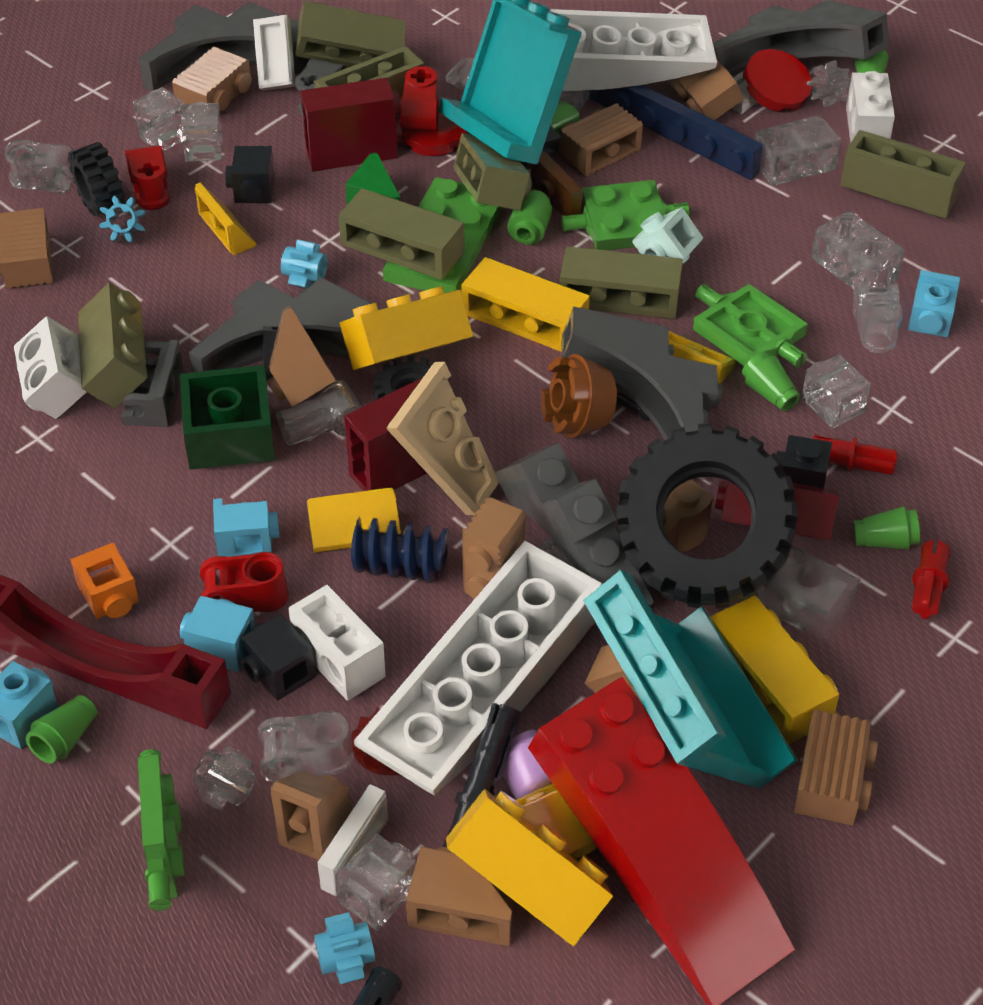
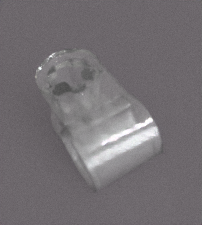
M19 139L8 143L4 148V155L6 160L10 162L9 181L11 185L18 189L42 190L56 194L67 192L73 182V174L69 169L71 165L68 162V153L74 149L63 144L38 143L26 139Z
M856 283L853 290V315L857 320L862 345L867 350L875 353L892 351L897 344L903 315L897 283H889L887 287H865L863 283Z
M324 711L317 714L294 717H274L265 720L258 727V739L263 744L264 757L260 761L259 769L261 776L268 781L275 782L302 770L318 776L335 775L345 771L353 762L354 752L347 720L337 712ZM277 731H280L281 738H276ZM281 762H285L284 768L281 767Z

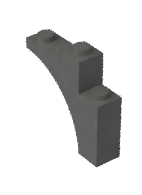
M824 0L803 12L773 5L749 17V25L713 43L716 59L731 76L744 71L748 61L754 54L767 49L781 50L796 58L837 56L866 60L890 47L887 13L831 0Z
M252 2L246 3L229 17L199 5H194L174 20V33L139 57L143 87L154 92L163 85L173 81L174 78L177 79L178 74L181 75L182 71H186L187 67L190 68L191 63L194 64L195 60L198 61L213 46L248 59L249 65H257L253 20L280 16L281 14ZM290 18L294 71L296 73L311 59L295 56L297 21Z
M322 277L308 289H304L297 298H293L273 286L258 280L232 301L234 316L226 320L221 327L205 340L199 342L189 352L192 372L239 368L263 360V326H279L282 310L288 306H291L319 354L350 359L339 322L354 317L352 309L372 303Z
M573 306L562 334L561 357L568 358L572 354H578L609 369L614 376L616 388L627 395L648 415L664 440L671 438L672 430L684 427L686 432L697 431L698 424L708 423V415L712 408L719 406L723 391L722 384H719L717 381L716 365L674 357V346L669 344L668 327Z
M559 442L531 452L495 471L496 477L511 506L523 510L530 518L536 521L553 538L577 570L602 584L619 570H622L632 576L648 605L654 603L646 585L631 565L625 553L620 536L613 524L616 521V516L596 478L579 482Z

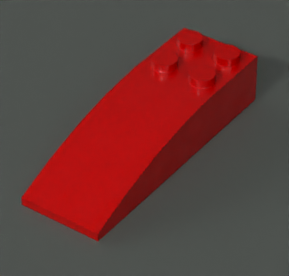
M622 676L538 729L528 747L529 751L707 1005H720L795 950L768 897L714 806L688 767L676 763L646 709Z

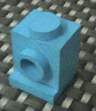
M924 270L920 271L908 330L948 338L960 277Z
M222 498L213 499L214 535L218 556L230 557L260 552L272 553L271 539L280 538L278 512H268L267 501L223 505Z

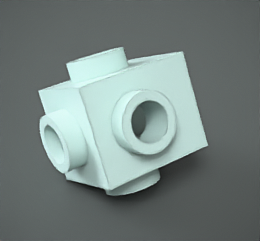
M683 207L663 216L660 212H657L648 217L640 225L643 230L632 242L640 254L681 258L683 263H685L690 257L689 254L702 241L703 236Z

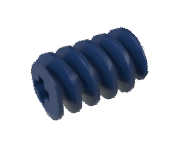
M359 516L351 545L353 569L357 573H362L369 564L373 575H381L387 566L390 577L397 578L405 567L408 580H416L422 570L424 580L427 583H433L439 572L441 575L443 574L446 566L449 528L444 527L439 538L433 539L431 525H426L421 536L418 537L415 536L413 523L409 522L403 534H398L396 520H391L385 532L380 531L378 518H373L368 529H363Z

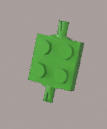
M655 180L583 187V214L562 215L561 224L563 232L585 229L592 237L595 249L633 248L635 245L632 241L643 230L640 225L648 217L657 212H660L663 216L681 207L689 216L688 202L664 203L659 196Z
M703 284V286L701 285L697 289L695 297L710 307L694 318L693 330L733 359L745 366L756 354L767 352L770 356L783 357L796 368L804 364L807 359V353L793 345L806 336L808 323L750 284L736 292L720 295L707 284Z
M149 749L143 751L140 757H138L142 841L148 869L145 871V880L148 882L149 908L154 911H162L170 908V898L178 897L176 877L185 876L182 845H179L178 832H182V820L179 802H176L172 773L163 774L161 752Z

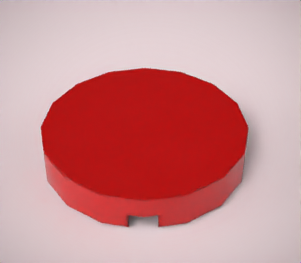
M767 49L758 51L750 58L743 72V81L746 79L748 84L746 89L750 96L760 105L773 111L781 112L783 108L790 109V111L797 110L806 102L813 87L811 75L805 65L795 56L781 50Z
M439 113L438 130H401L402 144L404 146L405 144L411 146L412 152L425 156L450 154L454 152V147L459 145L461 134H469V132L441 113Z

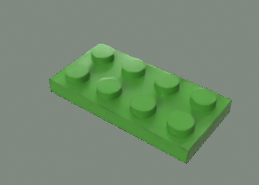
M435 177L418 207L464 222L465 253L443 280L387 261L383 268V281L424 291L442 286L444 293L461 289V284L466 280L503 207L477 203L464 183Z

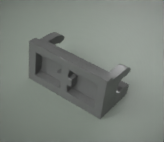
M170 339V342L147 341L144 342L145 354L153 353L158 356V359L146 358L147 379L131 394L124 397L123 405H126V409L121 416L123 425L168 427L180 385V374L183 373L179 340Z

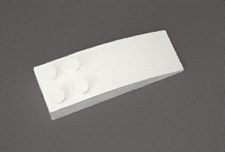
M550 10V12L570 18L568 25L582 32L562 91L603 90L638 86L676 79L716 68L717 60L706 15Z
M524 541L355 738L354 745L430 794L435 795L473 761L492 703L503 704L521 712L593 626L595 620L583 600L599 588L602 583Z

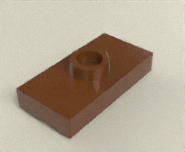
M542 150L538 164L531 163L532 185L538 191L548 196L551 205L561 215L582 214L583 189Z

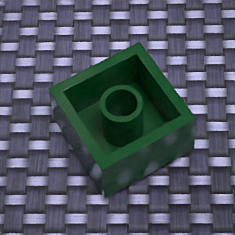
M264 365L180 374L183 435L190 470L275 460Z

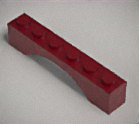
M0 575V649L204 729H208L230 696L231 692L225 659L185 644L153 647L127 643L108 637L60 613L38 598L22 583Z

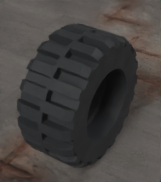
M698 424L697 431L686 432L684 427L672 430L671 438L663 442L657 438L647 445L648 452L642 458L637 456L629 466L630 474L627 480H622L618 492L620 501L619 506H616V520L625 553L643 582L650 588L654 587L661 592L662 597L674 603L676 600L687 603L688 607L699 608L702 605H715L716 609L728 607L730 602L739 599L744 601L754 596L755 592L762 586L767 587L776 578V573L781 566H784L790 554L798 518L797 503H795L794 499L795 489L790 476H786L783 472V463L775 453L769 455L764 450V443L753 435L749 440L739 436L740 429L726 426L724 431L712 430V424ZM698 477H716L731 482L743 492L751 510V525L745 540L730 554L716 559H697L682 553L670 542L663 527V509L671 492L682 483Z

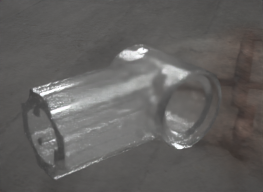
M336 380L321 389L315 399L276 412L277 423L288 446L332 430L338 435L345 436L344 415L363 407L348 383Z

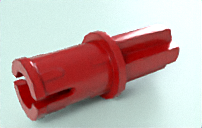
M814 434L813 439L832 442L829 458L830 464L846 466L847 471L850 472L852 468L892 474L896 468L898 454L895 449L858 443V438L846 441Z
M929 540L922 545L920 564L912 576L915 590L911 608L913 613L921 615V619H930L931 615L939 613L942 592L949 584V576L946 573L951 550L943 541L938 540L936 553H932L934 540Z

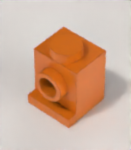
M113 542L70 559L77 587L86 599L96 620L106 615L113 619L123 617L131 610L133 604L139 602L135 580ZM108 565L110 566V569L91 577L89 575L93 571Z

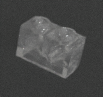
M821 115L755 132L754 140L763 144L759 171L772 186L834 170L837 167L841 138Z
M848 210L816 228L811 258L867 298L899 279L905 249Z

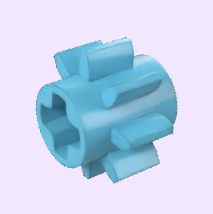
M113 196L112 202L114 205L110 209L100 207L99 209L102 213L106 214V222H102L99 227L101 229L111 228L113 232L110 240L114 242L122 234L125 235L128 242L132 243V233L136 230L146 231L139 224V218L144 217L147 213L145 210L135 211L132 209L135 205L134 198L130 197L125 205L121 204L116 196ZM120 210L128 215H132V219L127 221L128 228L126 229L118 224H114V220L119 218L118 212Z
M297 239L296 247L287 246L285 248L280 268L283 275L289 276V285L308 289L313 281L316 282L321 277H325L328 258L326 254L319 253L320 244Z
M349 912L324 918L327 928L326 932L314 935L322 974L336 972L340 984L365 978L363 964L375 961L373 943L367 922L353 924V919L350 917Z

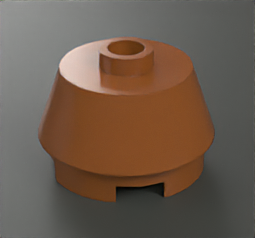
M572 354L568 358H555L548 366V370L554 372L550 388L542 389L541 409L544 421L553 423L555 427L553 433H561L567 438H574L606 427L614 415L617 401L616 382L612 372L578 354Z

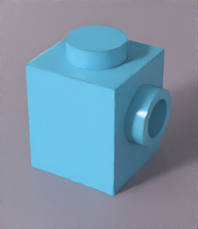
M200 596L193 611L187 612L183 617L180 626V638L184 639L185 645L225 659L227 670L240 673L242 669L241 659L244 658L241 637L255 627L253 608L237 605L225 599L216 600Z
M12 661L0 674V738L22 749L27 744L26 734L30 732L31 723L58 708L53 691V682L43 671L37 668L28 669Z

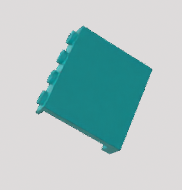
M493 0L461 102L441 98L438 112L505 158L538 164L582 32L568 25L570 18L550 12L551 8L532 2V0Z
M619 570L583 600L677 764L761 789L798 761L703 607L700 606L679 624L654 614L632 576L622 570Z

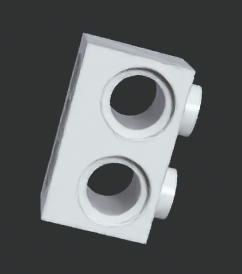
M875 71L865 73L852 72L846 105L850 142H852L859 130L891 138L895 115L887 73Z
M46 316L14 345L24 402L31 409L42 411L57 419L79 400L86 391L81 386L78 334Z
M328 585L289 607L290 624L313 648L315 667L347 701L386 677L383 642Z

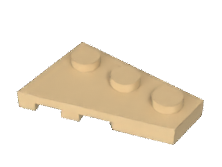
M434 362L386 429L465 515L476 516V511L480 510V505L484 504V499L490 497L499 481L479 437H473L464 414L467 410L461 397H455L448 382L451 374L446 363Z

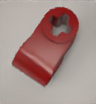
M417 66L406 72L403 97H401L400 102L401 130H438L437 73L434 69L426 66Z
M162 145L125 150L130 182L133 183L138 206L147 210H156L166 206L170 201V195L166 182L167 170Z
M271 552L230 557L215 556L208 558L200 566V577L204 582V591L200 596L220 600V596H223V599L237 605L253 608V612L275 611L283 607L288 601L289 591L282 560ZM218 569L220 570V578L216 574Z

